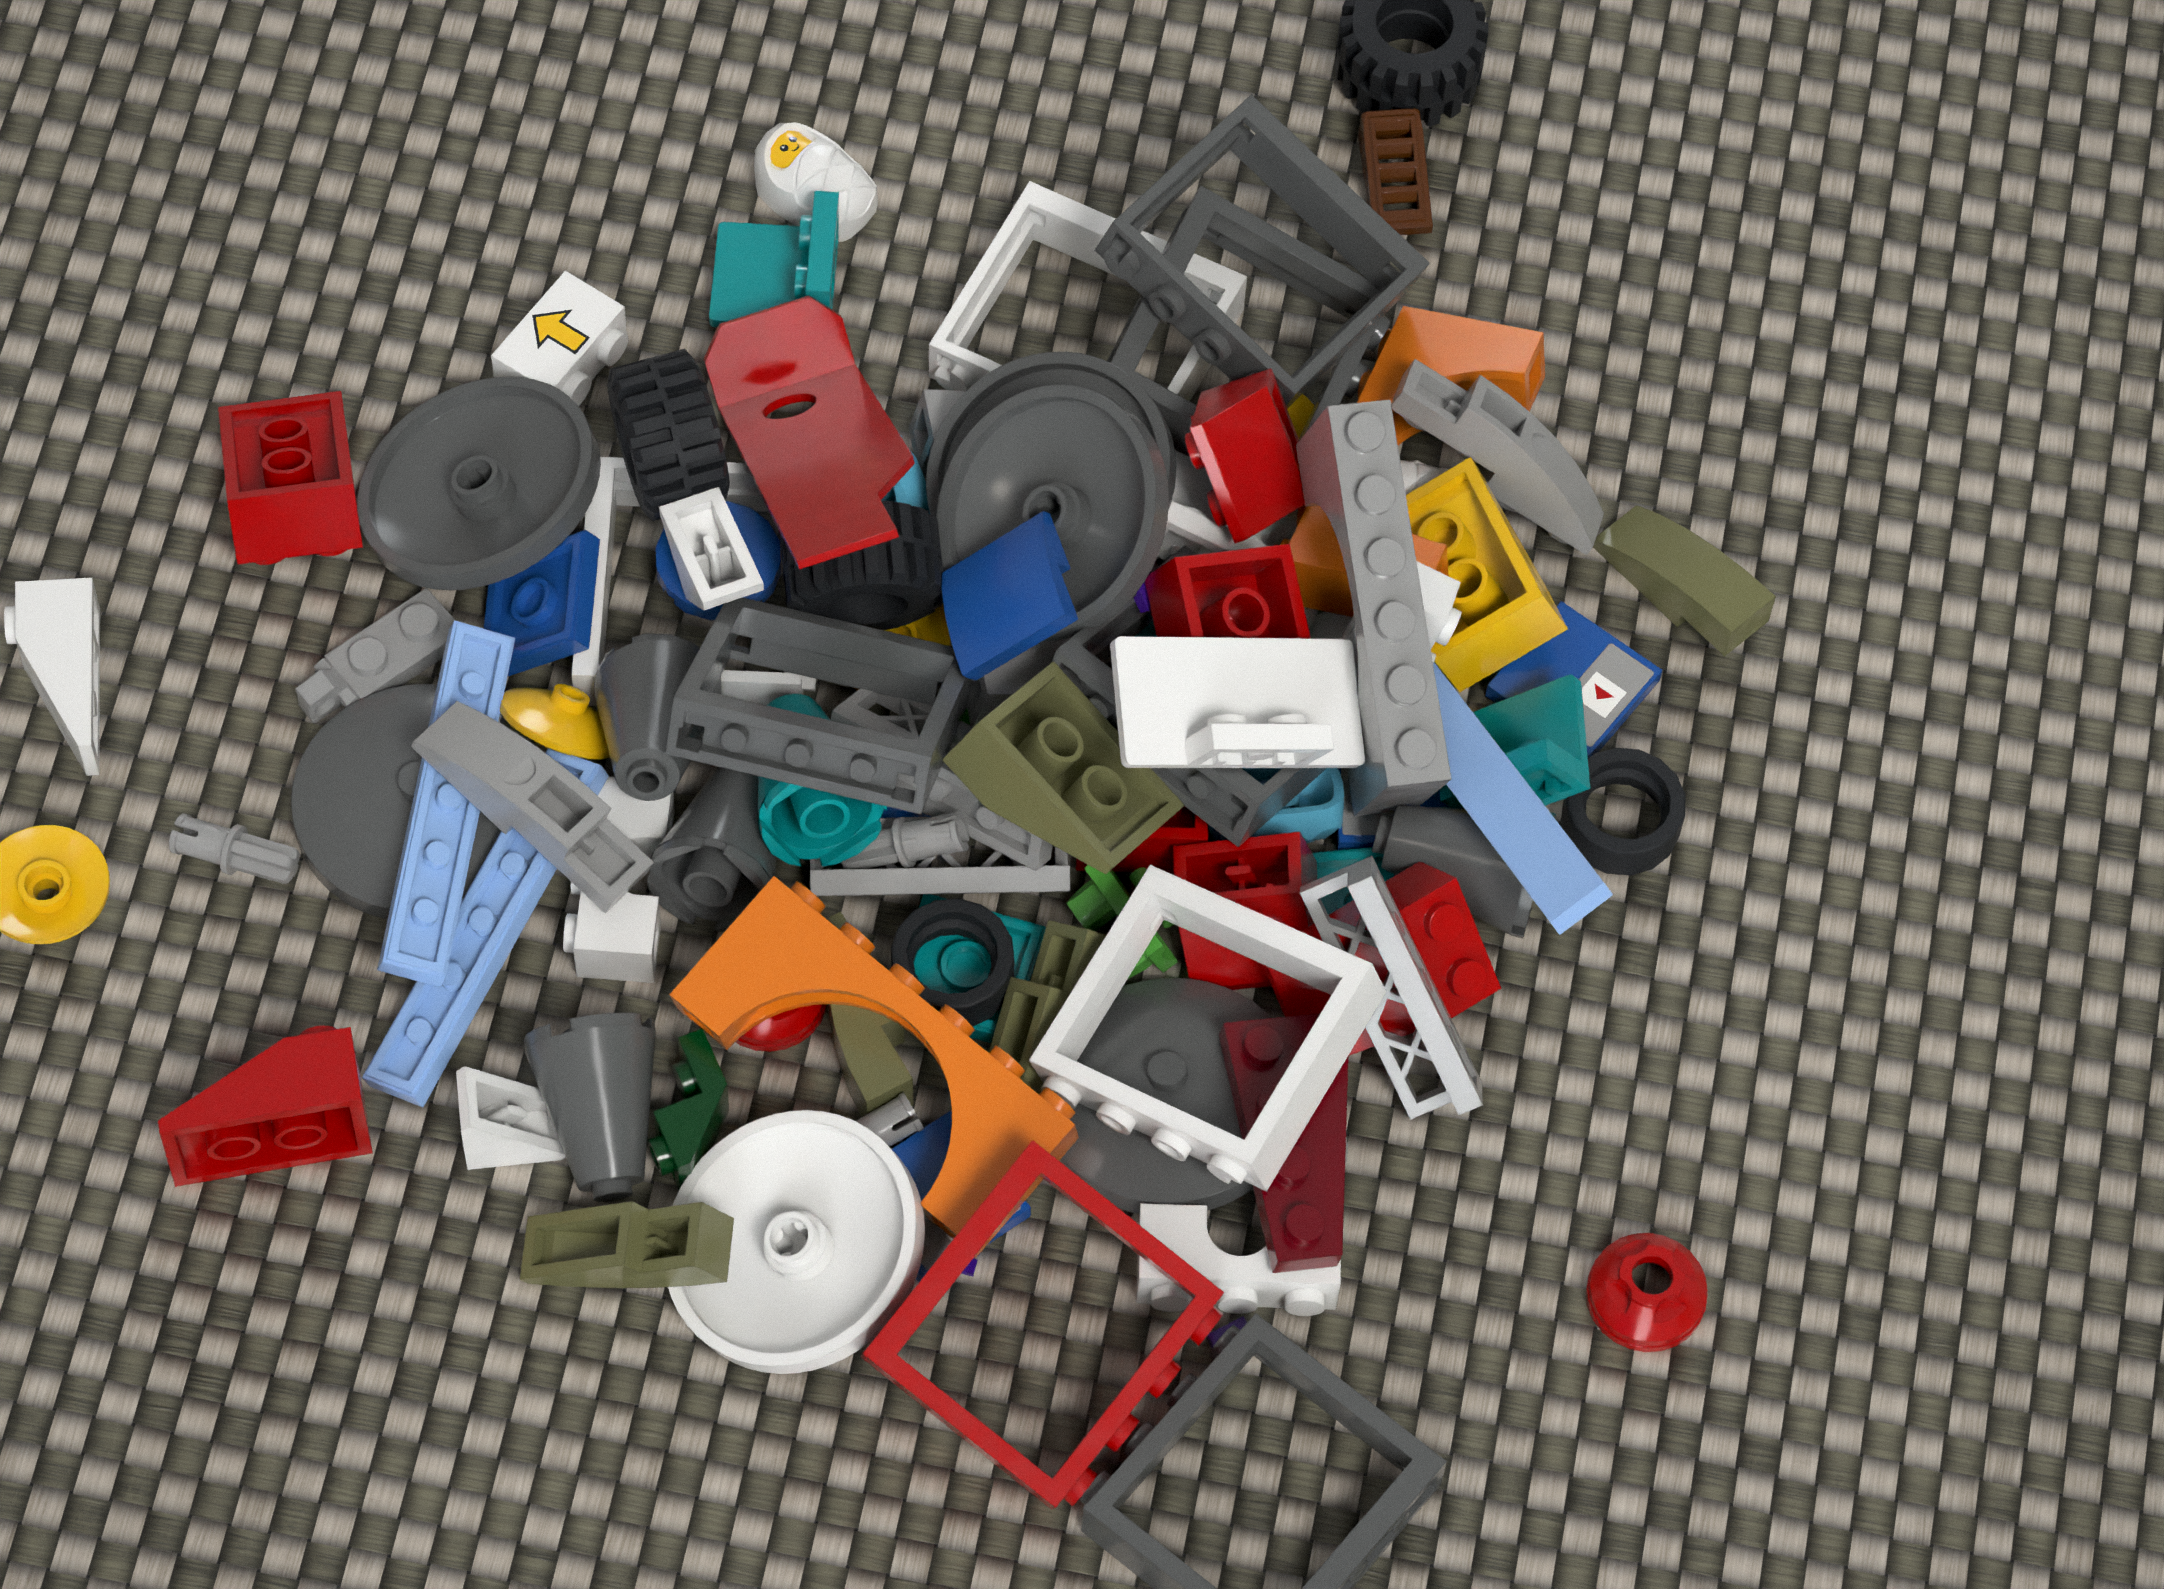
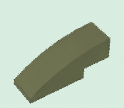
M1636 505L1596 537L1593 548L1676 627L1687 621L1724 657L1770 619L1776 598L1772 592L1718 548L1689 529L1658 513Z
M841 911L829 917V921L838 929L847 922ZM829 1004V1020L836 1056L849 1094L861 1117L898 1097V1094L902 1092L905 1093L911 1106H913V1078L894 1048L905 1042L904 1028L885 1016L866 1009Z
M1051 920L1047 922L1031 981L1015 977L1010 978L989 1049L990 1052L996 1045L1014 1058L1025 1070L1020 1079L1038 1094L1042 1092L1041 1087L1044 1083L1029 1060L1106 937L1104 934Z
M633 1201L528 1216L520 1280L528 1284L589 1288H662L724 1283L728 1279L734 1218L703 1202L647 1209Z

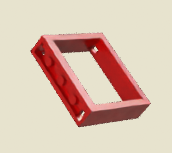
M1032 1140L863 1352L861 1358L1052 1510L1063 1499L1071 1506H1074L1098 1475L1088 1466L1105 1445L1113 1452H1116L1140 1422L1138 1418L1131 1414V1411L1146 1392L1157 1399L1182 1368L1173 1358L1185 1342L1191 1339L1199 1346L1215 1327L1223 1313L1214 1305L1224 1292ZM1038 1176L1042 1177L1192 1297V1300L1052 1478L897 1355Z

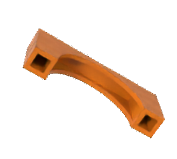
M1403 306L1393 328L1387 329L1379 343L1378 359L1373 370L1368 369L1361 376L1357 403L1391 400L1392 403L1402 375L1414 359L1466 391L1469 390L1478 376L1482 375L1508 393L1530 412L1545 379L1544 332ZM1392 410L1398 445L1423 431L1412 427L1400 414ZM1304 504L1298 509L1297 527L1292 538H1284L1280 544H1290L1303 605L1306 608L1353 617L1354 611L1347 572L1331 522L1320 506L1305 507ZM1412 533L1416 561L1449 576L1447 545Z
M773 876L669 995L681 1013L699 1028H703L705 1033L726 1050L751 1028L770 1017L795 1008L820 1004H838L866 1009L885 1016L912 1033L932 1054L943 1071L950 1091L952 1106V1128L946 1158L932 1188L921 1201V1206L923 1207L925 1217L954 1239L1032 1140L1060 1161L1079 1139L1076 1125L1070 1121L1076 1112L1051 1089L1045 1087L1038 1094L1024 1083L1020 1077L1025 1070L1000 1047L995 1045L988 1053L969 1036L975 1031L974 1027L953 1008L945 1004L937 1011L919 995L925 989L924 986L905 968L895 963L888 970L874 959L870 953L875 949V946L854 926L845 922L838 929L820 913L826 906L808 888L798 881L791 888H788ZM1037 1177L975 1255V1259L1042 1182V1177Z

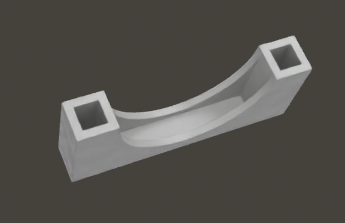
M1391 400L1327 406L1296 444L1305 507L1320 506L1331 522L1343 556L1353 604L1358 651V701L1365 762L1357 768H1347L1354 816L1395 812L1397 806H1420L1451 780V773Z

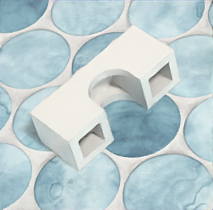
M608 777L598 795L612 808L607 819L650 858L654 850L673 827L675 813L673 792L667 797L655 801L638 800L623 792L618 786L615 777ZM571 882V894L580 895L578 914L567 913L563 950L567 953H574L576 976L581 978L654 983L661 930L659 896L636 895L627 892L607 913H604Z
M1140 1203L1138 1224L1224 1292L1214 1305L1218 1306L1221 1311L1232 1314H1245L1255 1311L1258 1307L1285 1308L1288 1313L1293 1315L1313 1316L1322 1313L1325 1309L1336 1310L1341 1285V1259L1335 1267L1272 1273L1266 1246L1252 1255L1235 1256L1220 1250L1213 1243L1207 1230V1206ZM1137 1254L1136 1303L1151 1304L1153 1308L1160 1311H1183L1192 1300V1297Z

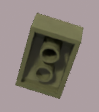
M1054 661L980 720L942 759L985 808L1104 874L1111 871L1184 806L1151 768H1126L1121 764L1118 731Z

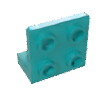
M814 191L812 215H801L800 226L721 222L718 225L709 311L710 326L717 328L721 323L805 296H811L833 310L839 245V192Z
M1571 674L1473 712L1545 806L1590 789L1581 681ZM1445 784L1440 789V801L1449 807L1464 808L1447 784Z

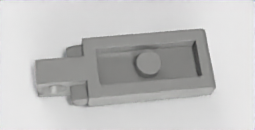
M425 588L326 654L325 658H322L314 666L315 674L295 689L299 707L315 724L342 705L346 708L373 693L404 685L443 658L448 631L455 619L429 589Z

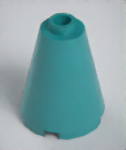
M803 694L783 695L767 704V706L830 720L814 699ZM758 776L759 830L771 854L787 864L801 866L799 859H820L822 866L836 865L861 853L878 837L882 829L880 819L884 809L887 811V806Z

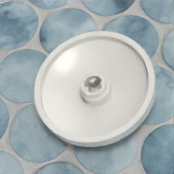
M813 1110L782 1112L757 1119L740 1127L714 1145L700 1159L692 1173L687 1176L672 1205L703 1202L734 1218L727 1282L668 1287L678 1313L697 1337L729 1361L760 1372L792 1374L813 1371L834 1364L857 1352L878 1335L906 1300L915 1283L921 1265L925 1239L924 1212L917 1186L909 1170L896 1153L870 1129L854 1120L829 1112Z

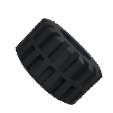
M1345 0L1339 22L1335 72L1337 80H1343L1341 90L1346 98H1357L1356 108L1362 113L1367 111L1418 109L1421 121L1424 120L1427 127L1440 124L1442 114L1452 118L1460 113L1462 103L1469 104L1474 98L1476 87L1480 85L1488 39V23L1485 22L1486 11L1482 2H1474V0ZM1399 39H1413L1424 42L1435 50L1420 54L1406 53L1395 49L1388 43Z
M681 349L611 368L607 389L613 421L635 496L644 513L652 521L661 519L659 513L660 506L719 487L725 501H727L730 480L723 442L704 378L694 358L686 349Z
M881 500L897 528L898 538L800 570L781 535L787 608L879 630L898 628L932 614L936 608L941 607L943 604V563L938 520L934 515L928 514V511L921 507Z

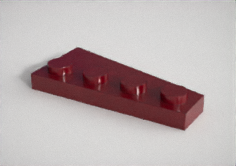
M1321 1013L1223 1023L1219 1039L1243 1140H1245ZM1349 1055L1267 1192L1253 1185L1272 1273L1335 1267L1343 1255Z

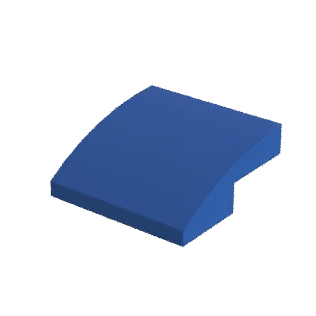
M1042 511L942 572V598L945 618L962 676L977 681L1078 620L1062 574L1071 568L1050 513Z

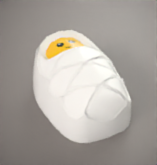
M796 122L779 123L766 132L756 147L754 172L757 194L769 208L795 226H800L801 215H812L814 191L839 192V242L851 239L876 213L878 206L877 185L859 163L851 158L836 142L822 133Z

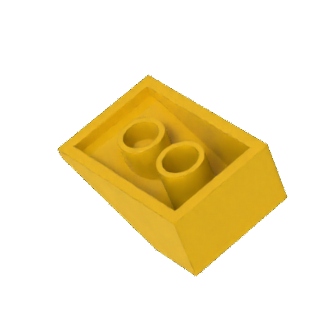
M1471 457L1406 495L1412 533L1434 542L1446 544L1448 575L1461 582L1453 604V608L1462 612L1455 631L1446 646L1435 642L1431 648V652L1436 654L1434 662L1459 692L1568 630L1545 583Z

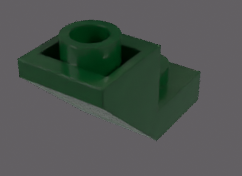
M703 1028L678 1037L680 1062L672 1065V1070L684 1100L653 1112L656 1136L647 1139L652 1159L660 1176L671 1173L678 1190H680L687 1176L692 1173L700 1159L713 1147L729 1112L727 1081Z

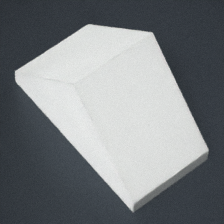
M719 487L659 507L660 517L686 600L702 610H707L764 590L762 578Z
M466 1066L456 1071L460 1126L467 1170L558 1161L566 1158L539 1088Z

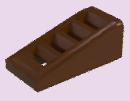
M1413 108L1364 112L1360 119L1358 141L1368 205L1400 235L1432 233L1433 222L1420 111ZM1408 158L1407 162L1379 163V159ZM1412 181V185L1381 187V183ZM1415 202L1416 209L1384 211L1383 204Z

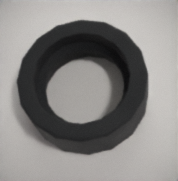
M1613 748L1593 754L1588 758L1590 789L1563 800L1562 829L1589 864L1606 874L1631 876L1654 869L1670 856L1679 839L1685 819L1686 795L1677 774L1660 758L1640 749ZM1611 784L1630 785L1646 792L1658 804L1660 822L1656 830L1650 835L1637 839L1615 838L1600 831L1588 819L1586 802L1590 794L1597 788Z
M959 898L935 900L914 910L898 927L891 946V967L897 963L919 981L915 974L914 960L917 951L925 943L940 936L960 935L976 940L987 949L991 959V969L988 978L982 985L967 992L947 994L932 990L920 982L925 989L919 995L937 1011L947 1004L962 1015L972 1026H975L992 1018L1002 1007L1010 978L1014 977L1012 937L1001 918L981 904Z

